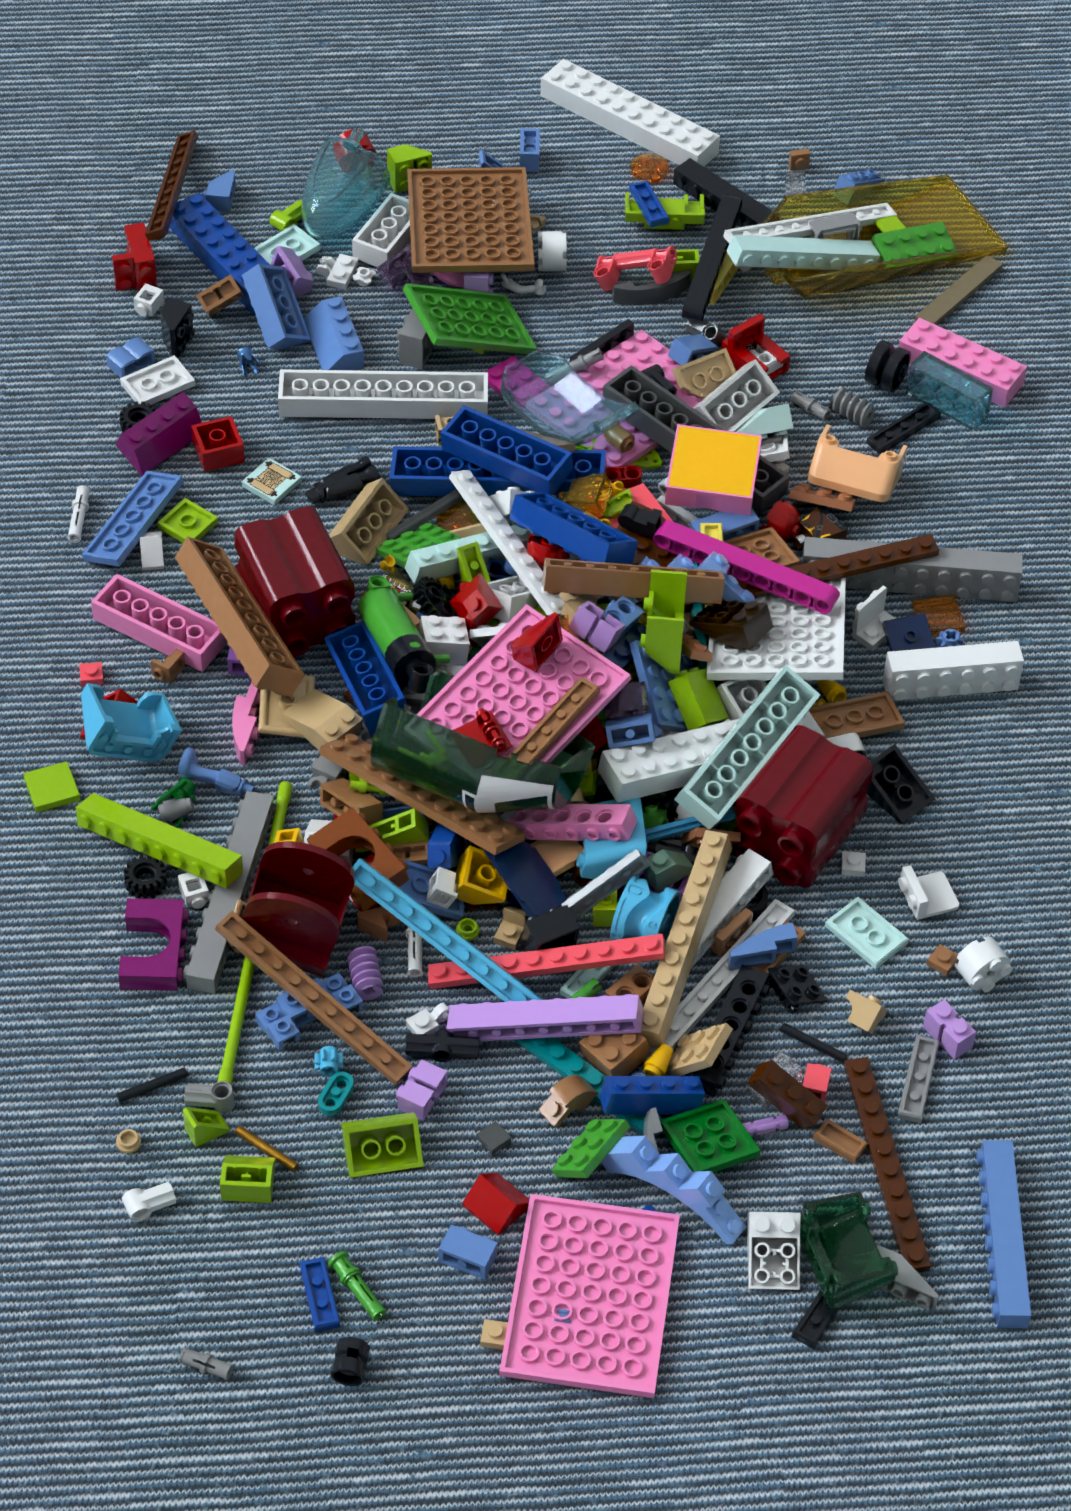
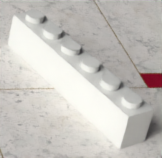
M751 849L741 854L730 871H726L723 874L692 967L715 942L714 937L717 931L722 927L725 928L730 923L731 918L736 913L739 914L773 875L771 862Z

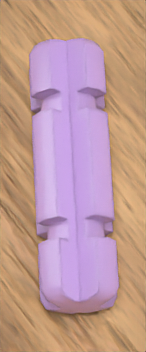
M783 1114L776 1116V1119L770 1117L756 1120L754 1124L747 1122L742 1123L750 1136H753L754 1133L761 1135L774 1132L777 1128L778 1130L787 1129L789 1121L787 1116Z

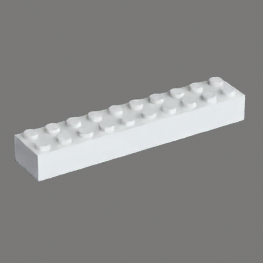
M562 59L541 78V97L678 165L691 158L705 167L719 154L720 135L565 59Z
M280 369L279 417L435 419V415H439L440 418L455 416L463 405L483 414H488V372Z
M807 711L797 725L805 726L824 737V733L810 712ZM739 719L656 738L654 742L602 751L598 772L617 803L684 787Z

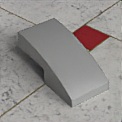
M655 1107L646 1113L643 1136L646 1135L658 1151L654 1136L659 1135L663 1130Z

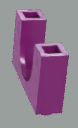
M127 898L125 912L126 931L159 933L169 940V944L162 952L154 956H120L118 974L120 990L178 991V982H183V967H180V962H185V948H182V943L187 942V928H184V923L189 922V909H185L184 900Z

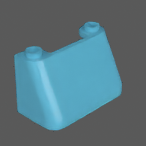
M86 684L81 693L85 742L90 754L148 762L161 760L167 756L181 734L182 729L164 693L147 692L136 704L102 699L104 690L100 685Z
M641 798L617 803L615 799L593 803L631 804L637 823L629 841H612L607 839L592 841L584 838V849L582 853L578 854L576 864L577 867H580L582 878L596 879L609 867L614 866L635 849H638L644 856L646 855L647 842Z

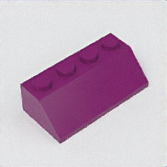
M183 391L123 432L115 445L138 473L143 476L146 471H151L192 442L191 425L202 423L198 409Z

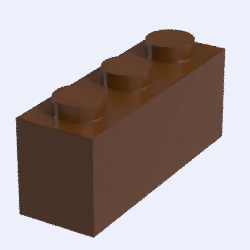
M773 1060L759 1064L747 1082L750 1087L801 1128L816 1125L828 1106Z

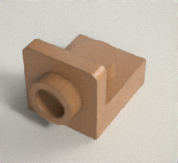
M176 649L171 655L166 657L164 663L152 659L150 662L152 675L158 680L171 684L185 668L184 652Z

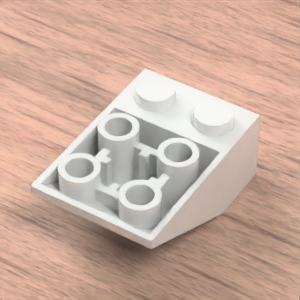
M747 1213L749 1289L800 1290V1213Z

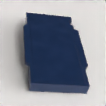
M523 841L497 855H493L483 849L529 918L534 915H543L554 907H562L561 904L567 900L561 890V884L537 849L531 847L529 842Z

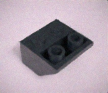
M168 298L160 310L162 338L170 356L175 355L178 358L185 351L189 340H192L195 335V329L193 328L194 314L192 313L191 304Z

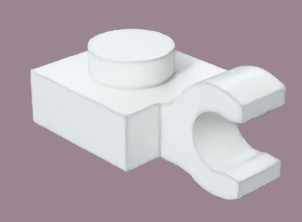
M444 1002L437 1005L431 1013L425 1008L406 1019V1026L413 1034L432 1035L439 1030L438 1023L448 1019L447 1012L449 1008Z

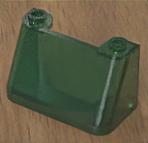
M861 1191L804 1202L800 1218V1241L830 1309L843 1307L894 1282L898 1275L896 1262L892 1261L890 1257H881L867 1226L868 1216L871 1215V1208L869 1202L864 1200Z

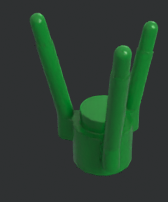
M182 778L173 788L159 797L156 803L151 806V809L155 810L159 804H163V801L168 800L172 796L175 799L190 797L193 801L196 798L193 794L196 790L194 783L188 778ZM184 816L177 819L175 823L176 828L180 826Z

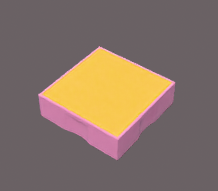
M677 424L666 485L665 504L688 508H707L719 512L750 516L762 435Z

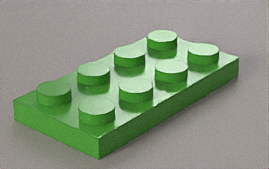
M943 221L878 233L872 237V241L880 254L886 271L953 259L958 255Z

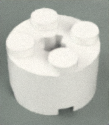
M566 231L538 232V271H566Z
M988 936L983 937L985 939L983 942L979 943L975 940L967 945L957 956L958 964L955 963L956 969L973 990H982L984 993L991 991L995 987L996 982L1002 977L1009 975L1013 970L1010 965V959L997 942Z

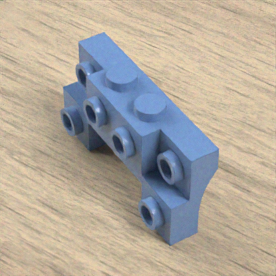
M340 973L323 981L318 977L313 979L347 1010L354 1007L358 1011L363 1010V1000L354 987L346 983ZM286 991L276 997L275 1004L255 1013L256 1023L270 1037L278 1050L283 1049V1042L292 1037L295 1042L299 1041L300 1032L297 1028L317 1019Z

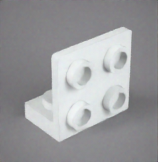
M884 585L880 589L874 590L867 600L860 602L854 611L855 619L852 625V638L871 651L886 640L882 626L883 621L896 619L884 611L887 587Z

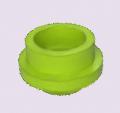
M465 918L457 924L456 932L467 941H471L478 937L479 926L473 919Z

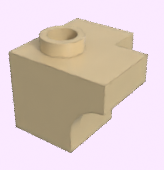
M850 990L846 999L850 1001L852 1011L847 1021L873 1034L878 1023L884 1019L888 1010L880 1005L882 1001L870 994L866 998Z

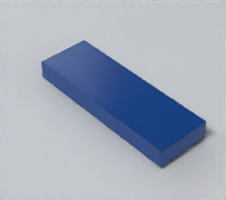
M648 180L630 184L629 191L650 228L669 224V217Z
M321 1257L299 1262L315 1332L340 1327L325 1258Z

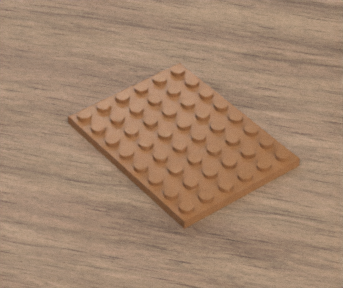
M526 167L407 169L412 273L534 271L535 264Z

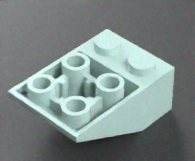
M789 403L760 409L734 432L762 435V439L768 438L767 434H769V437L788 434L787 430L794 428Z

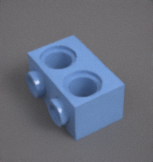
M520 128V167H526V172H539L540 129Z
M622 596L617 601L612 600L609 603L602 620H605L606 616L610 614L625 625L617 640L618 642L639 622L644 611Z

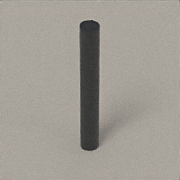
M783 1023L780 1028V1032L842 1063L848 1058V1054L786 1023Z
M185 1067L116 1093L119 1103L185 1078L188 1076Z

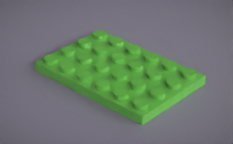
M406 283L402 289L433 345L534 355L538 349L506 294Z

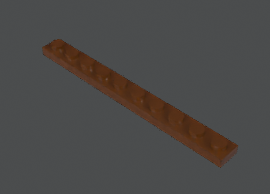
M195 130L177 136L145 233L148 241L153 239L160 240L168 233L198 139Z
M932 534L788 568L820 581L828 582L938 556L939 548ZM736 579L738 585L742 589L750 591L754 598L772 595L770 592Z
M864 1057L844 1060L845 1073L866 1142H868L869 1154L899 1254L918 1273L930 1271L931 1263L869 1059Z

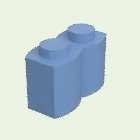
M139 337L128 340L124 346L109 351L106 355L107 366L122 378L152 365L155 362V353Z

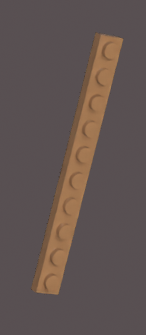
M231 911L216 925L215 930L391 1083L396 1086L409 1073L412 1065L234 911Z

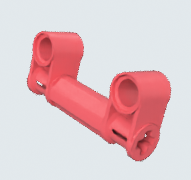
M669 246L666 249L653 248L635 252L615 253L613 256L607 257L600 255L593 274L603 291L613 289V285L618 283L621 270L648 267L655 282L663 284L672 277L674 265L677 262V251L674 246Z

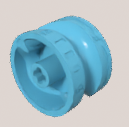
M633 876L627 883L618 902L612 921L610 941L663 934L666 940L680 905V891L666 887L660 893H653L649 890V884L646 879Z

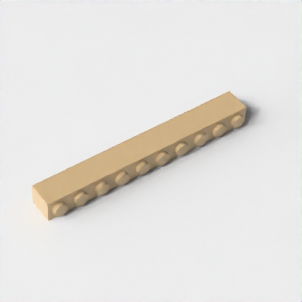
M706 830L665 945V959H660L643 1007L642 1030L640 1034L647 1039L649 1046L660 1047L662 1043L665 1044L732 851L727 833Z

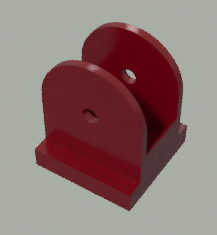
M293 841L270 844L265 848L242 919L302 971L323 977L340 933L341 923L355 885L356 873L348 862L323 848Z

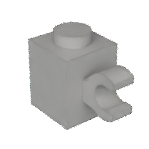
M320 755L319 758H315L311 765L313 778L308 782V789L311 791L314 786H320L318 788L320 795L321 783L341 778L346 779L348 771Z

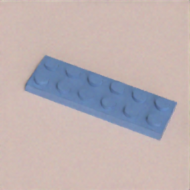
M146 471L82 553L84 561L120 567L140 541V537H143L183 485L184 480L182 476Z

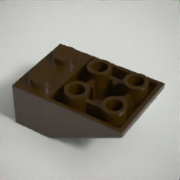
M722 601V604L706 606L689 622L690 626L730 648L750 650L774 627L768 605L755 601Z

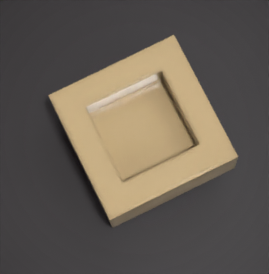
M484 1319L480 1347L503 1350L508 1322Z

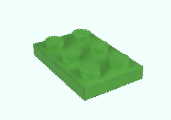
M626 1119L591 1120L586 1125L583 1133L573 1140L572 1146L567 1152L558 1158L556 1165L551 1169L556 1177L588 1178L627 1132L630 1125Z

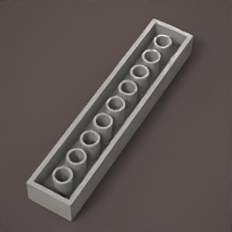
M805 537L801 564L890 543ZM938 547V556L846 577V589L874 591L884 585L887 587V592L1017 602L1023 573L1022 554Z

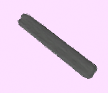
M457 490L450 492L386 533L388 539L395 540L401 537V534L404 532L414 531L462 500L460 493Z

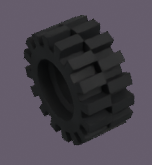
M138 401L134 402V405L129 403L127 404L128 408L124 406L119 416L122 433L138 423L134 422V420L145 418L154 412L156 408L154 406L151 407L149 403L145 405V402L142 401L141 404H138Z
M140 855V860L134 857L132 863L128 862L127 867L124 868L126 890L129 891L131 896L135 894L137 899H140V896H143V899L151 896V899L155 898V893L161 895L162 890L166 889L167 884L164 863L162 861L159 862L156 858L152 860V857L149 855L147 859H144V855ZM141 874L154 875V878L148 881L137 879Z

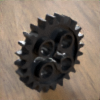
M427 576L425 578L421 577L415 583L412 590L415 593L413 597L417 599L416 603L422 606L420 610L427 613L426 616L459 617L449 602L455 597L454 591L447 588L446 584L442 585L440 580L435 581L433 577L429 579Z

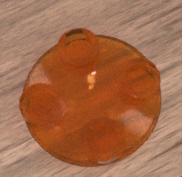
M641 154L631 161V175L634 178L658 183L668 173L669 164L665 158L657 154Z

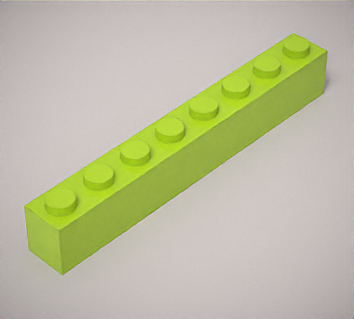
M92 793L76 806L78 826L221 887H229L243 874L241 854L100 795Z

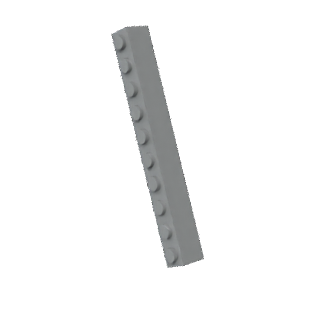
M246 791L244 800L240 799L238 806L239 815L234 817L232 824L233 834L228 835L226 848L242 855L243 874L229 887L224 888L214 884V890L211 889L209 892V906L204 908L202 914L203 925L197 929L196 946L192 945L189 955L191 961L189 965H185L183 978L187 982V989L216 993L230 945L215 928L222 919L235 910L238 899L245 902L274 813V795Z

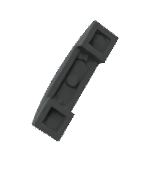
M690 270L672 273L670 280L663 284L655 282L634 286L633 281L613 285L612 300L614 303L626 305H644L668 300L683 293L690 287L691 272Z

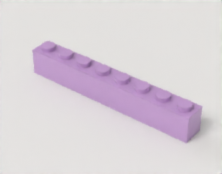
M632 994L568 999L554 998L550 1000L532 999L529 1001L496 1003L484 1002L478 1004L461 1003L459 1005H450L446 1029L452 1032L454 1036L480 1037V1041L641 1033L643 1006L639 995Z

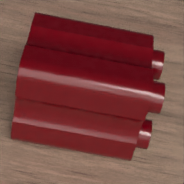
M306 506L288 511L278 518L260 519L246 523L235 531V549L240 557L236 569L293 657L303 655L310 646L325 643L323 637L356 624L355 614L351 608V603L355 597L354 582L314 507Z
M796 725L736 800L735 814L737 816V826L733 832H741V842L732 846L736 857L738 858L748 849H751L771 862L776 878L787 886L798 885L804 888L810 887L867 812L869 799L866 794V788L872 781V763L865 756L849 748L837 746L825 739L821 734L805 726Z

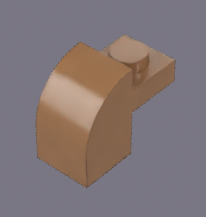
M570 1075L557 1082L549 1090L552 1094L538 1110L554 1127H559L573 1109L583 1111L598 1092L584 1077Z

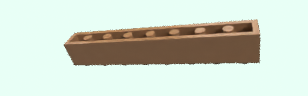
M545 558L542 586L544 591L553 595H558L561 592L569 593L572 596L589 594L596 598L613 596L619 599L624 596L644 601V597H649L651 570L687 572L685 604L698 602L706 606H714L715 604H722L725 578L722 571Z

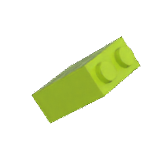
M695 667L688 671L683 670L679 674L674 675L675 679L668 682L688 731L714 725L729 718L714 681L707 680V668L699 670L698 667Z

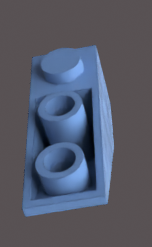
M871 169L839 175L831 197L845 205L856 204L883 182L884 179Z

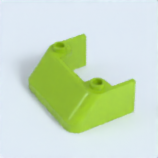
M651 570L649 597H644L643 611H648L646 634H641L640 647L645 648L644 652L670 674H679L687 572Z

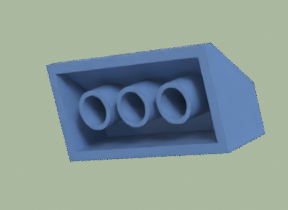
M257 264L242 274L244 286L249 294L258 325L264 336V342L269 349L282 350L311 340L285 267Z
M342 296L321 300L303 318L321 369H364V350Z

